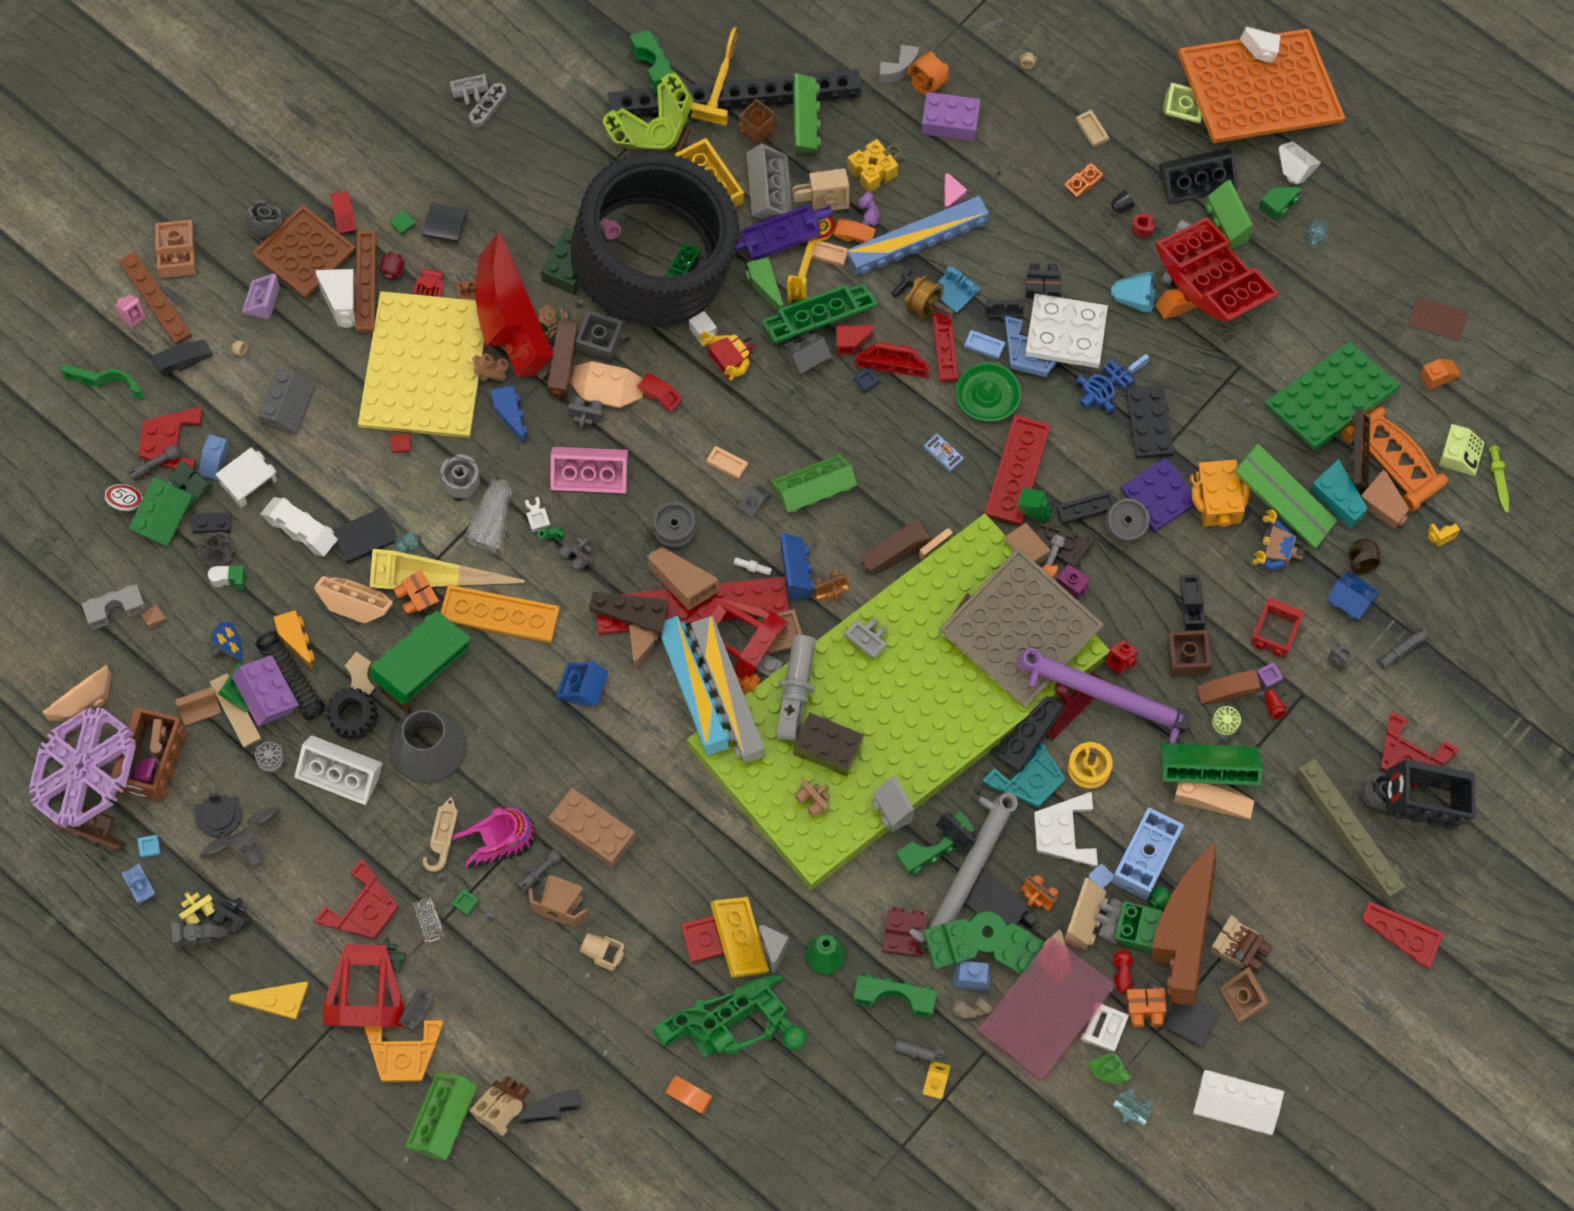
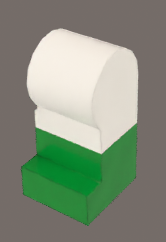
M215 566L208 571V578L212 586L219 588L224 585H233L236 587V590H245L246 572L244 566Z

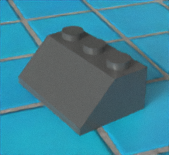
M277 367L258 414L261 426L297 435L315 385L294 371Z

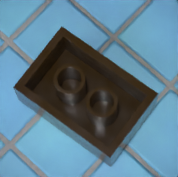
M809 712L794 744L793 754L848 776L863 744L864 734Z

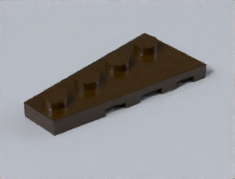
M593 592L589 609L590 612L610 619L616 618L622 620V623L628 625L631 623L639 626L642 630H651L656 632L657 635L662 636L669 601Z

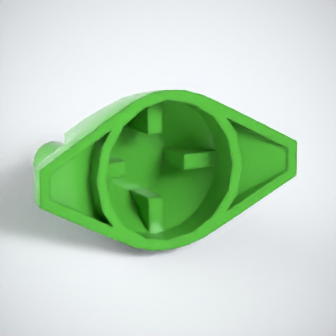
M1107 1054L1093 1058L1088 1064L1095 1077L1106 1083L1122 1085L1124 1081L1130 1078L1123 1062L1116 1054Z

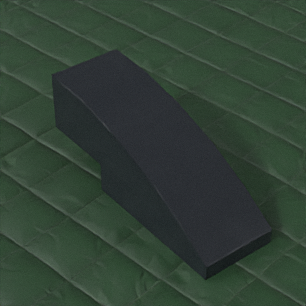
M205 339L168 348L151 357L160 375L163 377L177 369L181 372L213 356V353Z
M1180 575L1184 631L1204 630V602L1200 575Z
M579 1090L564 1091L538 1101L519 1115L520 1124L561 1120L560 1112L581 1110Z

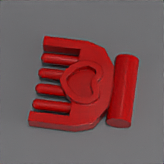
M422 269V276L415 283L413 295H417V291L418 295H421L424 287L423 296H426L427 292H429L428 296H431L432 291H434V297L436 295L441 297L443 291V282L441 281L443 279V272Z

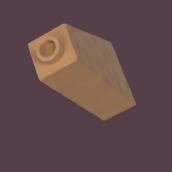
M661 547L647 556L648 569L688 610L719 592V580L715 576L667 549Z

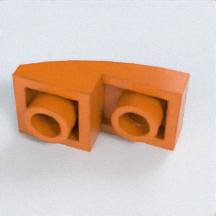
M1089 163L1080 173L1077 172L1064 186L1076 197H1079L1104 177V174L1092 163Z
M838 219L833 235L849 243L851 240H855L862 244L873 239L875 228L850 220Z
M676 1075L665 1092L702 1115L712 1099L711 1095Z

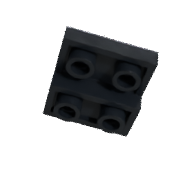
M431 203L422 236L458 243L463 232L467 209Z
M1198 1000L1196 1001V1006L1174 1003L1162 1028L1178 1038L1182 1037L1195 1046L1201 1047L1218 1011Z

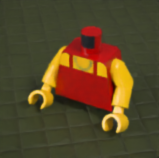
M706 331L700 334L698 339H703L701 345L706 346L707 343L710 344L708 345V354L728 380H733L734 377L742 376L746 373L750 364L749 350L755 347L750 337L741 342L737 335L716 336L710 335Z

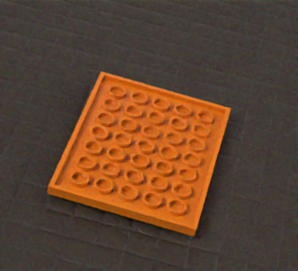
M1309 29L1277 33V35H1280L1279 52L1273 63L1255 59L1240 39L1179 48L1177 53L1213 143L1344 122V113Z

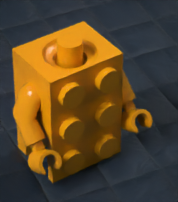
M1237 460L1199 463L1200 472L1195 474L1196 482L1193 480V474L1189 479L1193 483L1192 502L1198 511L1201 512L1203 527L1218 525L1226 527L1230 524H1241L1245 512L1244 508L1247 506L1250 497V488L1243 481L1240 482L1239 477L1233 472L1237 468Z

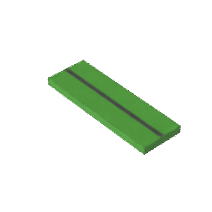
M1259 444L1253 446L1233 471L1312 549L1317 548L1337 522Z

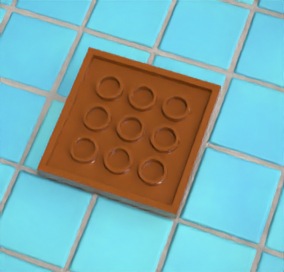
M301 205L252 252V256L300 296L307 299L319 287L316 270H337L357 250L352 243L305 205Z

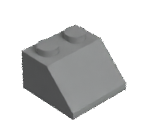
M893 776L873 793V800L871 801L874 809L880 811L883 816L881 820L886 828L889 827L891 832L913 822L914 814L912 804L896 777Z

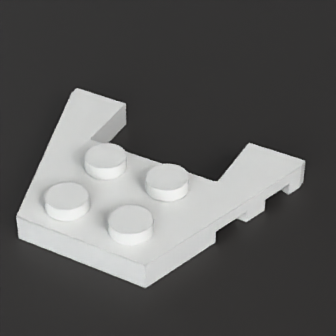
M1092 792L1034 812L1036 850L1038 853L1060 859H1069L1078 864L1083 863L1097 868L1096 848L1076 849L1073 812L1093 811Z

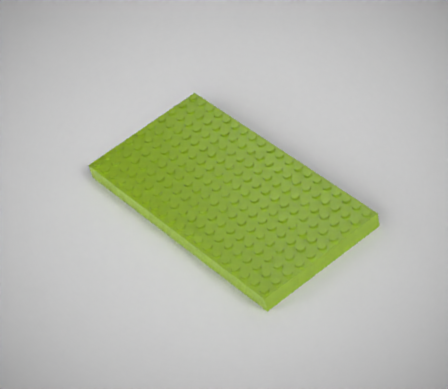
M983 514L816 641L809 684L815 687V691L807 694L808 704L804 706L801 729L810 712L864 734L863 744L848 776L793 754L796 741L777 738V727L783 703L781 695L784 691L783 688L778 686V682L786 679L788 663L756 686L754 691L744 695L764 745L766 757L743 764L742 759H738L734 750L737 747L735 741L731 742V740L727 741L728 749L707 756L698 732H695L687 739V747L810 891L890 830L889 827L886 828L881 820L883 816L880 811L874 809L871 801L873 800V793L891 777H896L915 811L988 754L994 747L1003 742L1002 739L1006 735H1010L1021 721L1024 722L1030 716L1029 713L1045 697L1049 696L1055 701L1061 697L1055 692L1057 682L1052 680L1024 709L939 631L951 618L966 593L972 596L1014 552L1011 546L1003 539L1005 537L1003 532L986 514ZM874 618L879 620L877 626L872 630L874 634L882 626L888 628L886 633L880 638L887 644L886 648L874 660L844 636L845 632L857 620L864 626H867ZM1095 635L1067 665L1090 674L1106 662L1110 650ZM725 724L721 725L722 728H723V730H724V729H727V731L730 730L728 724H727V725H725ZM806 780L812 787L816 783L820 787L824 785L829 787L827 794L830 796V799L825 801L829 805L827 808L829 810L828 813L825 815L821 813L813 818L807 811V808L812 804L810 799L803 804L796 800L795 794L801 788L803 781Z

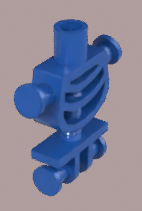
M1114 358L1107 365L1103 366L1102 372L1109 379L1099 374L1091 376L1089 380L1084 377V374L1078 377L1076 383L1083 385L1082 392L1085 394L1079 400V403L1084 409H1087L1093 403L1098 408L1105 406L1106 412L1109 414L1116 409V406L1111 403L1115 396L1113 384L1115 383L1124 392L1127 386L1129 387L1135 382L1136 378H1132L1128 370L1123 372L1124 366L1118 365Z

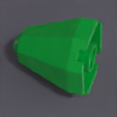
M821 933L807 942L804 960L813 973L831 976L844 967L847 949L838 936Z

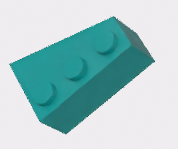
M1339 459L1312 484L1310 493L1350 529L1354 528L1365 517L1368 508Z

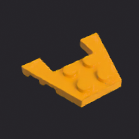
M424 1020L423 1041L382 1042V1027L364 1026L381 1082L423 1081L443 1027L442 1020Z

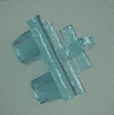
M1130 1088L1125 1092L1121 1091L1113 1106L1120 1109L1119 1112L1125 1115L1122 1121L1126 1123L1128 1119H1131L1135 1123L1138 1121L1145 1125L1152 1113L1153 1103L1147 1099L1139 1103L1135 1100L1136 1092Z

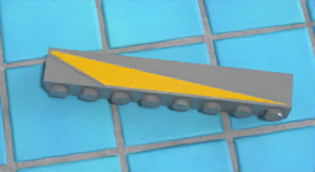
M713 615L692 622V630L689 631L692 642L696 641L698 645L695 649L698 657L703 658L704 663L702 667L705 675L709 674L711 680H708L711 691H715L717 697H715L718 708L722 707L724 712L721 716L724 724L729 725L730 730H728L731 742L735 741L737 747L734 750L737 758H741L743 764L766 757L764 745Z

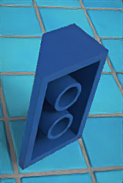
M781 533L780 549L788 601L811 598V591H814L813 579H809L812 569L811 563L807 562L806 556H809L808 544L804 545V540L801 537Z

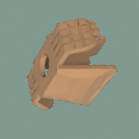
M549 875L541 903L533 901L532 888H528L531 911L540 914L544 918L546 917L563 925L567 924L577 927L591 914L589 909H584L575 916L572 915L583 900V897L579 895L582 891V886ZM549 912H553V913L557 914L558 916H554V915L550 914Z

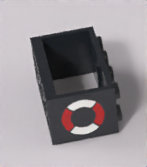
M1405 759L1386 770V815L1393 816L1396 819H1409L1413 823L1424 822L1428 823L1429 826H1443L1447 830H1455L1457 827L1467 824L1468 821L1475 818V773ZM1410 783L1451 791V809L1410 801Z

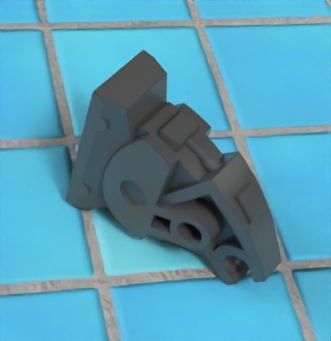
M171 923L172 943L175 949H180L183 946L207 944L213 942V939L228 937V929L219 926Z

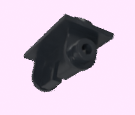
M986 300L987 318H1005V316L1024 318L1023 300Z
M944 813L935 826L965 852L968 846L976 840L974 834L965 826L960 828L961 823L952 813Z

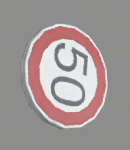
M113 485L105 492L106 502L113 508L123 511L137 509L143 499L140 491L129 485Z

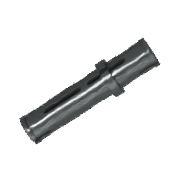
M1421 628L1398 646L1391 647L1389 652L1377 659L1378 665L1386 669L1395 661H1400L1406 653L1429 638L1426 630Z

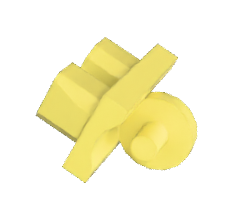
M188 892L184 895L187 899L181 905L185 908L191 904V907L180 913L179 917L182 921L185 920L187 924H198L200 920L195 912L202 909L207 917L215 912L214 905L211 902L213 899L210 895H207L195 903L194 901L200 898L198 892L192 896Z

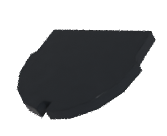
M218 793L208 795L209 799L203 800L204 804L195 805V821L197 826L204 834L211 837H220L221 833L224 836L231 834L239 826L242 819V809L239 808L238 797L228 799L227 795L219 796Z

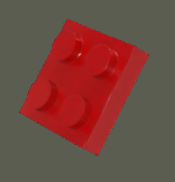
M714 916L681 924L691 964L725 955Z

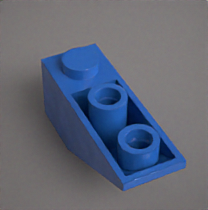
M513 385L491 390L496 415L522 444L525 443L524 436H528L526 425L521 424V419H524L522 408L518 409L517 403H520L518 392H514Z

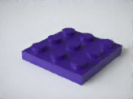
M1167 458L1161 460L1120 488L1126 498L1135 499L1146 507L1150 518L1149 527L1154 533L1195 506L1192 502V489Z

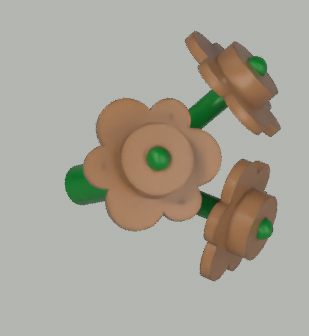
M545 305L542 309L538 310L539 316L537 318L547 331L545 336L548 342L556 340L558 325L553 326V328L548 326L555 324L558 319L569 320L570 315L568 311H564L563 306H561V315L555 316L556 311L551 309L549 305Z

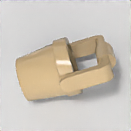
M587 933L579 951L594 959L595 964L613 971L623 958L624 944L608 936L602 938ZM608 945L619 949L613 958V964L603 960Z

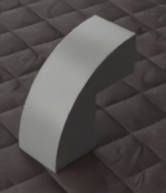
M901 45L899 64L881 62L879 83H893L906 77L908 67L918 60L919 47Z

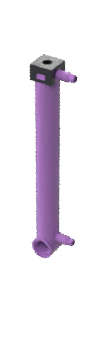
M1033 648L1026 650L1017 658L1018 668L1023 672H1031L1029 687L1031 688L1035 687L1038 676H1043L1166 726L1167 730L1171 732L1169 743H1176L1178 735L1187 730L1191 712L1184 709H1173L1043 656L1038 650ZM1026 657L1031 659L1032 664L1027 661Z

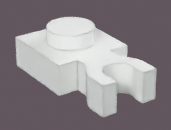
M539 497L535 498L536 504L533 506L529 504V500L525 501L526 508L530 511L526 514L532 533L539 531V529L550 527L545 508L540 509Z

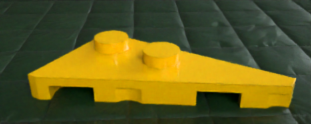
M300 982L230 995L229 1001L297 1021L309 983Z

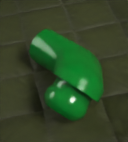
M560 527L539 529L537 533L539 538L544 539L556 538L560 541L565 537V533Z

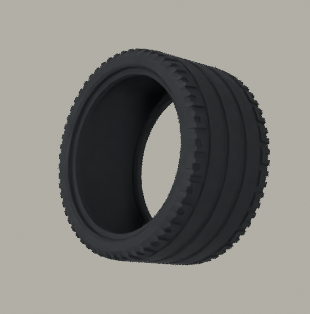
M647 151L646 153H632L630 156H623L622 159L618 158L615 162H611L609 166H605L593 178L580 205L570 247L571 263L573 264L572 268L575 272V277L578 278V283L582 286V290L586 291L587 297H590L593 303L598 304L597 307L604 309V312L610 313L612 317H617L618 320L626 321L628 324L634 323L636 326L639 324L642 327L650 326V328H654V326H658V328L662 326L668 327L671 324L683 323L686 319L690 320L698 315L699 312L704 311L720 291L736 251L739 223L738 215H736L737 211L734 208V202L731 201L730 194H727V189L722 187V183L718 182L717 177L712 176L709 170L706 171L705 167H700L697 165V162L694 161L693 163L689 158L684 159L681 155L678 157L673 153H659V151L651 153V151ZM649 203L664 206L682 215L696 228L704 242L707 261L697 269L679 276L659 277L641 273L624 264L610 250L602 235L600 221L612 211L630 204Z

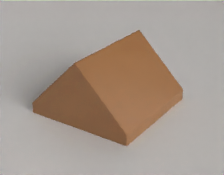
M1027 523L1003 538L1014 551L1019 547L1037 565L1043 566L1045 564L1050 549Z
M1246 968L1219 988L1239 1023L1265 1011L1269 1004V1000L1250 968Z

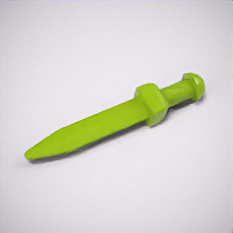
M1493 445L1489 448L1493 461L1490 469L1495 475L1500 502L1504 511L1508 513L1509 496L1503 472L1505 463L1500 461V448Z

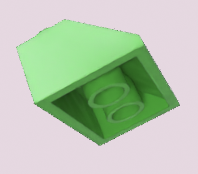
M1229 180L1208 195L1205 209L1208 214H1211L1213 224L1231 242L1229 248L1232 249L1248 243L1253 224L1231 180Z

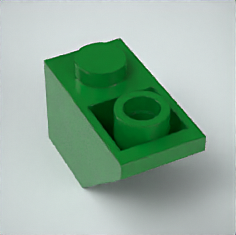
M1273 187L1261 199L1259 208L1274 221L1280 216L1283 218L1288 213V208L1292 205L1295 206L1300 201L1302 189L1300 187Z
M1022 489L1018 502L1021 513L1035 521L1047 524L1048 519L1052 517L1053 509L1050 507L1045 491Z

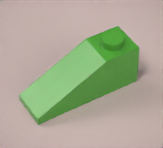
M769 258L747 262V270H745L746 280L750 281L752 287L778 312V309L783 308V302Z

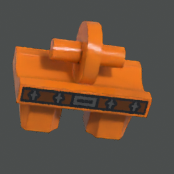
M1039 875L1033 878L1029 876L1021 888V891L1025 893L1024 896L1029 899L1027 905L1031 907L1035 904L1049 912L1057 899L1059 891L1054 887L1046 890L1042 886L1044 880Z

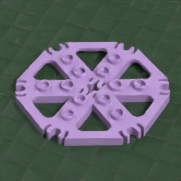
M97 707L96 711L92 708H86L51 730L55 736L48 734L47 736L50 738L49 743H41L45 750L41 747L38 750L29 785V794L35 796L31 799V802L34 803L32 804L53 822L64 828H67V825L78 827L114 805L110 802V799L113 801L118 800L115 798V793L117 791L123 793L120 785L126 788L136 747L135 740L129 738L133 735V732L128 726L102 707ZM110 723L118 729L117 734L98 745L104 724ZM82 725L77 748L75 749L65 741V736ZM125 755L122 771L117 779H113L100 769L118 756ZM53 757L64 766L43 779L46 764L50 758ZM89 785L102 796V801L97 806L82 813ZM66 789L61 811L58 814L48 804L51 798Z

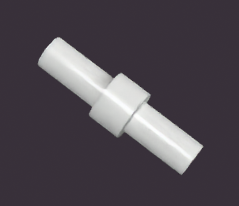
M735 558L734 565L746 568L747 571L753 573L760 572L770 576L772 568L759 565L758 562L753 560L746 561L740 558Z

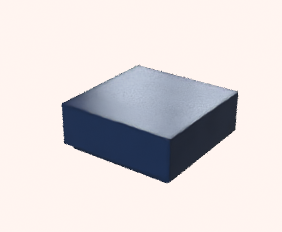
M869 367L853 378L864 393L880 383V380Z

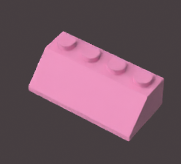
M553 447L551 452L550 490L626 493L628 450Z

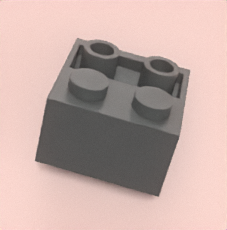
M813 331L805 332L793 339H787L778 347L792 369L799 374L832 357L824 337Z

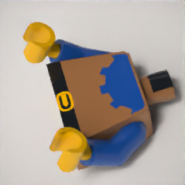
M1274 510L1266 511L1269 516H1264L1263 521L1270 522V524L1267 525L1261 550L1253 554L1257 557L1253 560V564H1260L1266 569L1274 571L1288 567L1291 557L1302 560L1305 549L1294 546L1296 536L1277 518Z

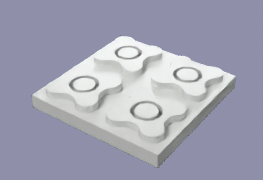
M1035 294L1025 356L1099 368L1108 305Z

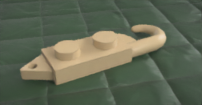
M452 797L441 807L439 806L430 841L431 849L435 853L440 854L439 861L436 865L431 866L427 863V858L423 857L424 867L431 872L440 871L445 866L451 847L452 836L459 813L455 808Z

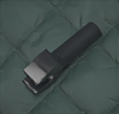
M912 267L902 271L903 281L891 292L892 296L897 298L908 285H913L916 278L920 276V273L910 278L909 275L912 273Z

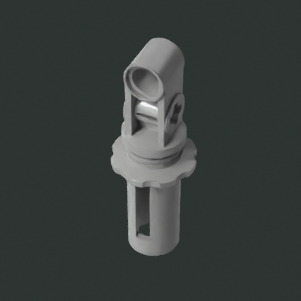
M793 636L786 679L778 682V686L784 689L781 695L783 703L777 727V738L781 740H797L801 731L804 706L808 704L807 694L815 691V687L809 684L816 639L810 636Z

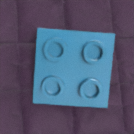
M948 266L945 270L946 274L937 283L944 285L941 301L958 313L981 288L954 266Z

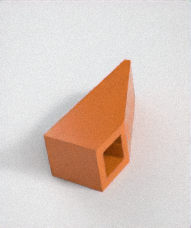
M1180 289L1166 291L1155 304L1164 319L1179 316L1197 307Z

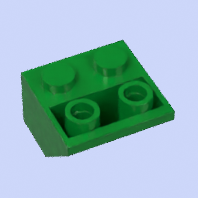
M1123 901L1115 940L1132 950L1152 955V945L1161 919L1162 910Z

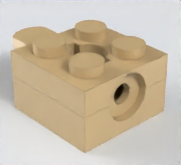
M846 169L809 173V184L795 185L792 189L794 201L796 203L811 201L812 210L814 209V211L828 205L831 206L832 211L849 209V183Z

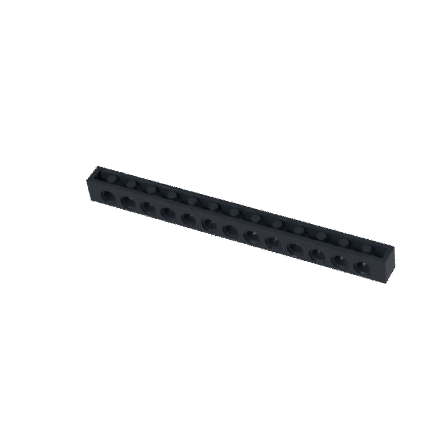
M859 69L802 74L816 78V84L819 83V94H816V101H836L845 98L855 99L861 97ZM794 75L724 81L720 98L717 102V108L729 111L737 108L748 109L749 107L782 106L794 103ZM716 82L686 85L693 97V102L707 106ZM652 88L608 92L609 112L612 110L617 112L623 108L638 118L659 117L658 94H654ZM683 95V96L680 98V100H683V101H684L685 98H686V95Z

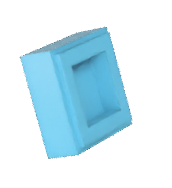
M157 835L137 838L141 859L161 855Z

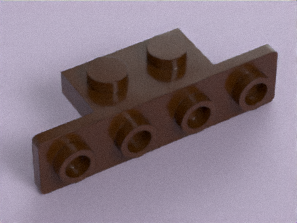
M82 807V813L90 810L88 807ZM104 813L97 814L78 827L67 825V828L57 825L50 818L47 822L57 830H67L76 837L83 836L88 838V841L91 843L106 845V848L117 851L126 845V842L109 836L114 817Z

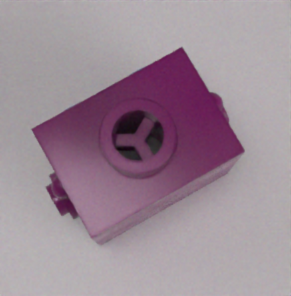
M1069 564L1059 573L1056 580L1076 600H1079L1082 595L1086 594L1090 581L1088 577Z

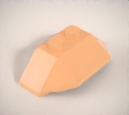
M592 361L576 365L573 368L570 385L587 402L592 403L595 400L602 402V405L621 408L643 398V393L637 387L643 378L629 369Z
M322 576L314 587L329 611L362 623H367L385 615L393 605V601L389 600L383 592L348 579Z
M107 665L90 675L56 700L50 707L42 711L46 719L54 722H66L86 708H101L108 699L112 676Z

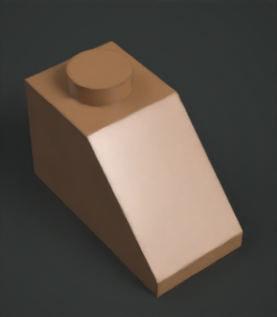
M629 625L634 668H637L655 648L654 641L658 640V636L654 631H645L637 625Z

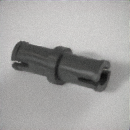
M900 1039L897 1040L895 1052L904 1053L912 1056L911 1058L913 1059L917 1057L932 1063L935 1061L937 1050L922 1047L919 1043L912 1044Z

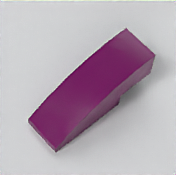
M150 758L138 762L134 767L130 780L152 785L157 771L156 759Z

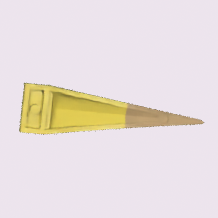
M373 549L370 587L395 589L401 584L402 580L420 569L431 587L525 582L524 579L395 550Z

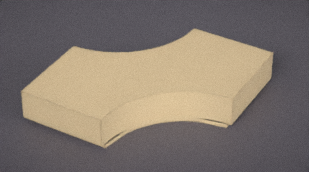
M355 652L344 666L352 678L350 687H353L355 690L360 688L371 696L376 690L368 679L372 662L358 652Z

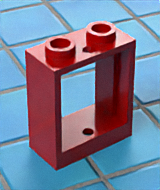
M1268 597L1250 644L1259 650L1265 649L1277 657L1286 658L1305 611ZM1267 613L1295 623L1286 646L1258 636Z

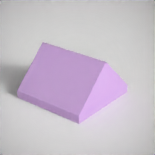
M270 274L252 280L242 310L243 314L270 319L280 289L277 275Z

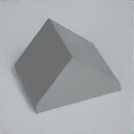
M761 925L759 926V937L771 973L773 974L776 973L788 950V936Z

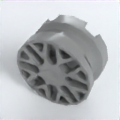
M265 742L259 745L255 751L258 767L262 771L272 773L281 768L284 757L278 744Z

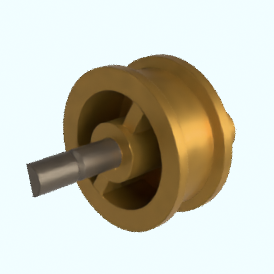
M927 275L916 278L912 290L904 299L906 311L917 313L922 320L930 317L935 309L950 316L955 313L953 309L940 302L944 292V285L932 282L931 278Z

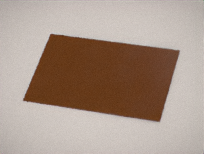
M1417 296L1408 326L1460 341L1468 311Z

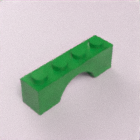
M650 30L630 35L631 51L636 60L648 61L653 64L648 69V79L654 94H658L657 85L662 83L661 78L670 73H676L674 70H671L670 62L668 59H665L662 47L659 48L657 37H653Z
M962 811L954 815L961 823L960 828L965 826L974 834L975 829ZM946 835L940 843L932 847H922L911 842L898 850L895 858L908 877L912 874L915 876L921 873L928 864L934 865L944 854L949 855L957 849V845Z
M863 974L862 976L858 975L853 1003L873 1007L879 999L885 996H898L908 1003L912 1015L932 1019L937 990H933L930 986L916 987L910 982H902L901 984L894 982L890 978H882L881 980L874 978L873 975Z

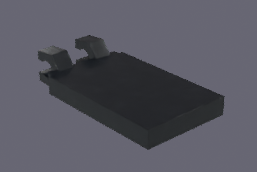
M984 868L981 870L964 905L974 913H996L1004 920L1005 924H1017L1021 920L1028 927L1032 928L1036 924L1037 918L1028 912L1030 910L1029 906Z

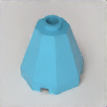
M1144 272L1117 280L1115 285H1112L1111 295L1114 296L1117 302L1143 312H1152L1155 301V289L1152 285H1155L1154 272Z

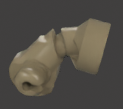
M980 995L975 1000L974 1008L963 1000L954 1001L952 1013L959 1018L976 1019V1016L990 1015L995 1008Z

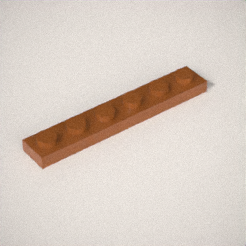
M357 231L356 333H369L375 331L376 231Z
M133 252L119 260L120 265L174 344L177 346L192 337L190 331L137 254Z

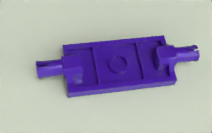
M807 204L741 229L742 238L738 239L735 252L746 248L752 260L755 261L820 237L822 235L817 223L820 220L834 216L831 206L828 205L814 211Z

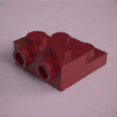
M898 907L888 910L882 952L922 958V951L916 947L919 940L909 934V930L913 928L923 933L922 930L926 929L927 915H924V912L919 910L906 913L904 909Z

